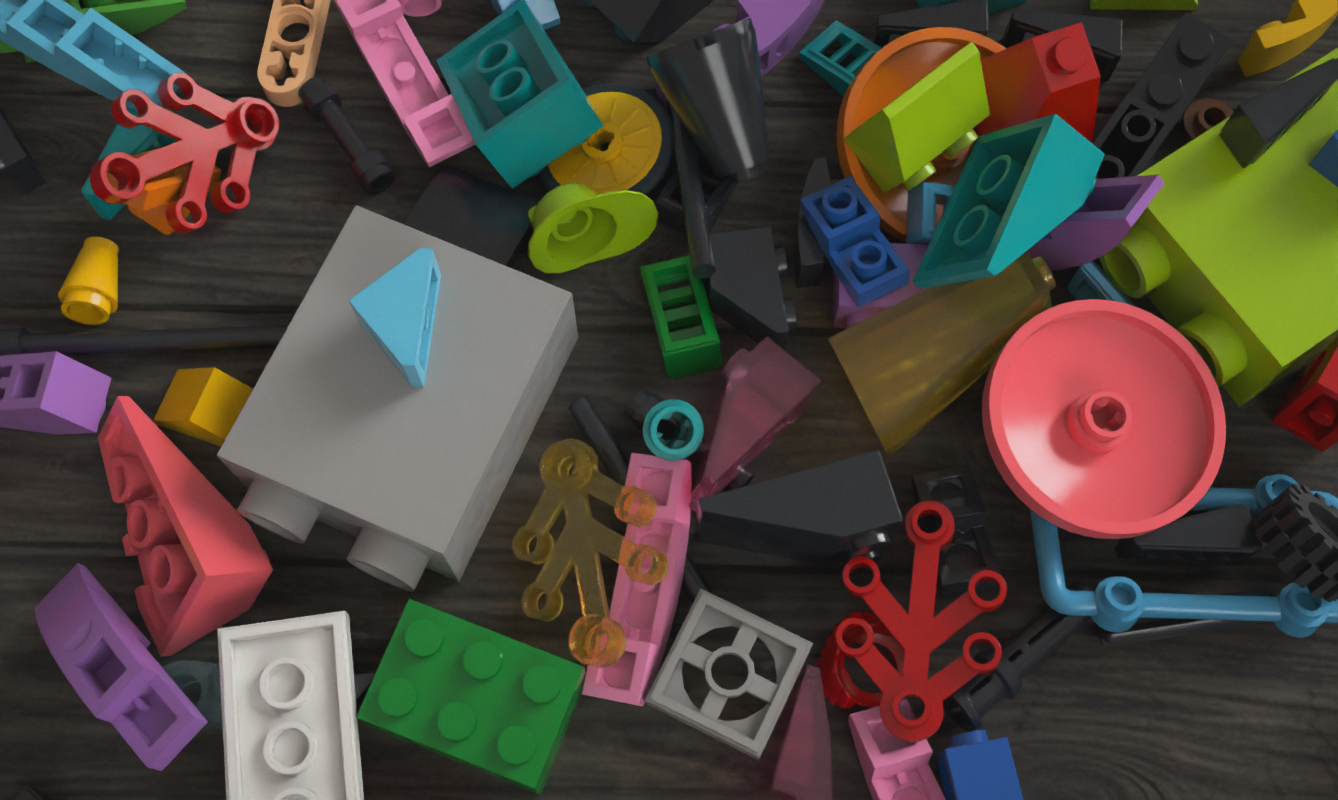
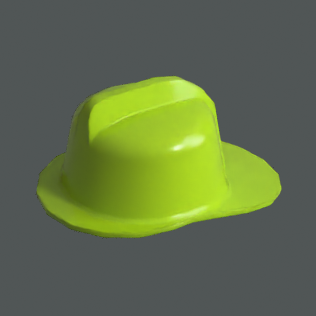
M581 183L560 185L548 192L536 206L528 211L529 221L534 231L529 241L528 256L534 267L544 273H563L588 263L618 256L635 249L648 239L657 225L658 211L653 200L640 192L621 190L599 194Z

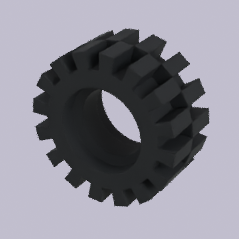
M1292 484L1254 516L1255 519L1252 521V525L1258 529L1255 531L1258 540L1267 544L1263 547L1267 554L1279 560L1280 563L1277 566L1284 573L1289 571L1294 576V582L1301 588L1307 585L1310 594L1318 599L1322 596L1327 602L1336 601L1338 599V509L1334 505L1329 507L1324 497L1317 492L1313 495L1308 487L1304 485L1299 487L1298 484Z

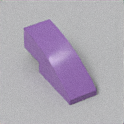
M1159 175L1096 179L1095 187L1085 200L1084 205L1025 252L1039 271L1064 270L1087 264L1104 256L1121 242L1165 183Z

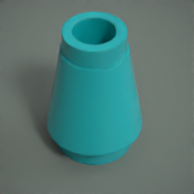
M669 399L656 404L647 413L643 423V437L647 447L656 456L665 460L676 461L690 456L697 450L703 438L704 427L700 414L692 405L682 400ZM672 417L676 423V431L671 437L663 439L661 438L663 434L657 432V425L661 419L669 420Z

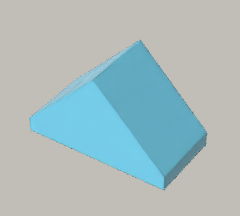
M428 248L418 249L348 300L364 330L412 387L420 388L425 386L441 280V272L434 251Z

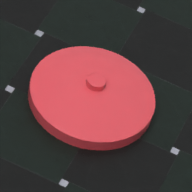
M1100 299L1076 300L1051 307L1026 322L1005 343L993 361L986 378L982 399V423L987 446L996 468L1006 484L1027 507L1050 523L1069 532L1099 539H1123L1144 535L1160 529L1192 509L1206 494L1219 471L1226 443V420L1217 383L1199 352L1179 331L1164 320L1141 308L1122 302Z

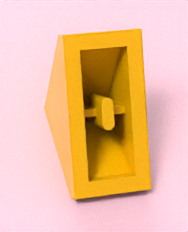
M215 367L178 369L153 422L156 425L221 447L253 388Z

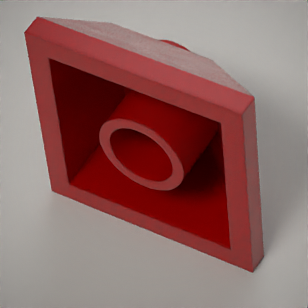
M1082 22L1032 37L981 60L990 115L973 128L978 136L1057 114L1093 143L1101 76Z

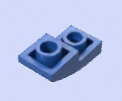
M851 176L800 199V207L816 240L837 277L858 308L909 284V268L880 231L879 213Z

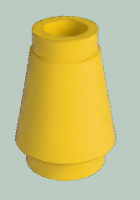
M89 237L85 239L83 248L80 250L58 293V298L62 302L61 311L69 319L82 324L99 325L107 322L110 314L117 310L119 247L113 241L103 237Z

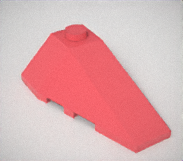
M117 396L98 435L99 446L112 500L118 504L125 503L127 511L128 534L122 538L126 556H138L144 585L134 590L139 611L160 656H170L250 610L272 573L273 568L266 551L262 549L250 524L129 396Z

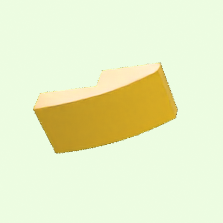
M1296 0L1283 22L1272 21L1254 31L1251 40L1237 60L1245 78L1277 67L1309 48L1323 35L1337 17L1338 0Z

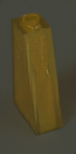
M1026 251L997 276L929 287L828 338L887 455L899 450L989 370L998 352L1026 322L1052 307L1050 290L1056 288V283L1048 265L1041 256L1031 259Z

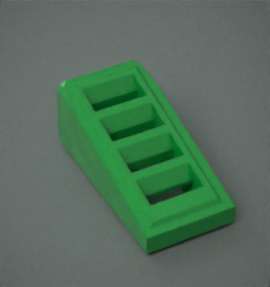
M690 255L641 266V275L667 377L669 379H676L720 368L723 364L720 340L702 279L695 277L692 273ZM689 280V286L658 292L657 287ZM693 301L695 303L692 305L663 311V308L689 303ZM700 322V326H695L669 333V329L678 328Z

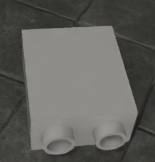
M356 205L217 454V457L248 489L237 512L258 526L297 543H305L316 520L355 536L357 539L347 557V561L365 573L403 590L413 592L425 568L459 582L577 342L578 331L573 294ZM420 248L433 249L441 272L424 388L412 387L360 325L348 301Z

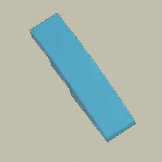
M0 0V40L56 73L110 100H113L129 89H137L144 92L151 102L162 107L163 104L158 96L160 82L176 72L185 73L92 8L85 14H82L63 0ZM173 84V91L175 92L179 86ZM126 101L127 107L138 111L132 102Z

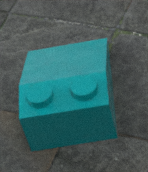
M520 0L436 60L476 146L512 189L526 179L539 174L546 165L572 147L584 143L591 134L604 126L588 97L525 0Z
M1057 114L978 136L912 283L922 289L997 276L1084 205L1085 200L1095 187V177L1105 154Z

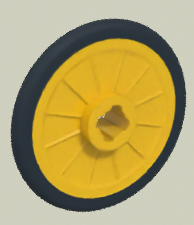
M610 83L583 89L604 126L591 134L584 143L572 147L546 165L539 173L544 186L550 192L560 185L581 183L599 194L630 190L647 195L663 179L674 155L672 121L669 113L653 95L635 86ZM609 143V149L605 151L600 150L602 148L601 145Z

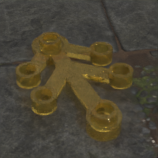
M566 439L553 443L543 453L539 470L546 489L526 526H523L516 532L512 541V549L518 559L537 565L545 562L535 583L530 584L524 590L521 606L523 612L530 618L545 622L554 620L563 608V595L559 589L574 564L583 616L577 620L570 631V652L582 664L605 668L613 665L623 655L626 639L620 624L610 619L598 551L625 567L627 575L632 580L646 585H655L665 577L668 570V560L661 550L646 544L637 545L592 518L588 494L613 506L615 515L619 520L635 527H642L650 523L655 516L657 505L655 498L649 492L635 486L625 487L599 472L598 458L590 445L578 439ZM575 463V468L572 474L569 476V470L571 466ZM636 498H640V508L636 514L631 516L630 506ZM564 507L567 524L554 546L549 530ZM536 536L537 546L532 553H529L530 541ZM650 555L652 558L651 568L647 573L642 574V561ZM543 593H546V604L544 608L539 611V598ZM606 633V645L603 651L600 652L599 641Z

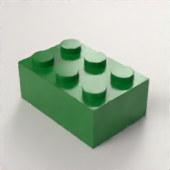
M409 599L356 718L370 728L541 796L582 694L586 672L584 666Z

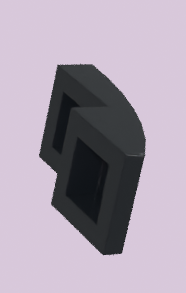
M970 465L912 474L911 483L915 504L923 501L939 502L950 510L954 518L953 540L946 549L940 551L937 588L940 598L964 594L968 591L970 579L980 571L991 570L1002 576L984 527L986 509ZM925 515L919 520L921 530L926 533H934L942 526L939 518L934 515ZM983 581L975 587V592L996 589L997 586L992 582Z

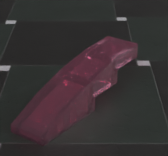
M807 665L802 674L768 794L785 800H832L831 747L828 717L820 668Z

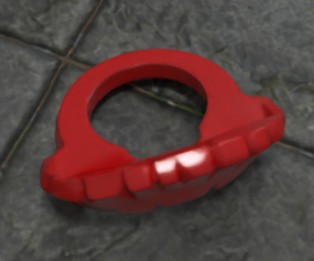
M855 611L841 620L842 622L852 617L865 620L872 628L874 644L883 647L889 652L893 659L895 670L902 676L904 649L874 613ZM838 623L832 629V635L826 638V648H822V657L818 659L820 669L817 671L816 677L817 682L820 684L818 686L820 693L824 698L829 697V702L832 705L837 703L843 709L852 708L855 704L867 708L880 706L883 696L882 692L867 693L862 691L854 684L849 672L845 670V655L839 650L835 637L839 626ZM859 628L847 630L843 637L844 644L849 648L853 644H865L867 640L866 633Z

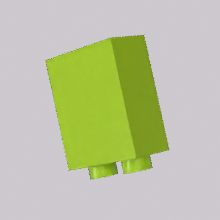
M1338 48L1334 49L1333 51H1331L1324 57L1320 58L1313 64L1309 65L1302 71L1298 72L1291 78L1298 76L1332 58L1337 59ZM1338 80L1311 110L1254 164H1250L1246 168H1243L1219 136L1222 127L1230 118L1228 117L1137 175H1159L1165 184L1121 242L1104 256L1099 257L1107 276L1120 291L1132 298H1141L1147 295L1171 326L1179 331L1199 352L1209 367L1217 386H1222L1239 407L1315 356L1338 337V187L1308 165L1338 130Z

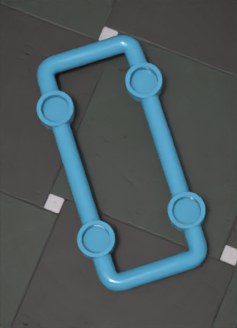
M1275 474L1260 479L1253 489L1210 487L1203 498L1190 510L1213 511L1243 504V506L1248 505L1251 516L1254 518L1289 486L1298 483L1287 475ZM1311 491L1313 495L1317 492L1324 497L1329 507L1334 505L1338 509L1337 497L1326 492ZM1030 509L1041 593L1046 603L1061 614L1091 616L1098 626L1111 632H1123L1130 629L1138 618L1273 621L1285 634L1303 638L1312 635L1323 623H1338V599L1332 602L1325 601L1322 596L1318 599L1310 594L1307 585L1301 588L1296 583H1290L1285 586L1276 597L1142 593L1140 587L1133 580L1117 576L1106 578L1099 583L1094 591L1067 590L1057 526Z

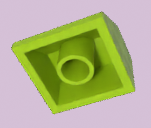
M971 41L843 138L883 193L903 183L908 191L936 171V168L930 161L945 150L951 158L978 138V135L972 128L987 118L990 112L980 53L977 47Z

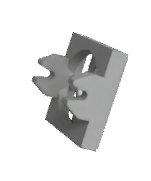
M700 589L645 699V704L759 760L813 643ZM724 627L739 628L732 646L721 647L711 652L694 644L698 637L712 629ZM757 637L766 644L774 658L777 676L776 684L755 674L754 663L749 653ZM731 654L738 656L747 666V680L737 689H723L712 678V665L716 659L723 655ZM684 662L705 673V681L710 691L701 710L693 705L684 689L682 676ZM747 692L767 702L760 711L746 719L733 721L718 719L728 698L739 697Z

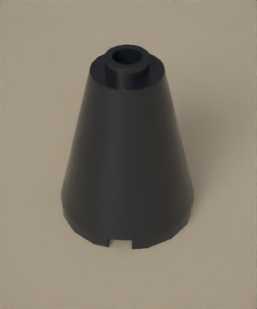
M745 19L647 56L646 60L649 65V71L717 178L729 175L731 184H736L761 175L763 170L760 163L770 159L757 35L752 19Z

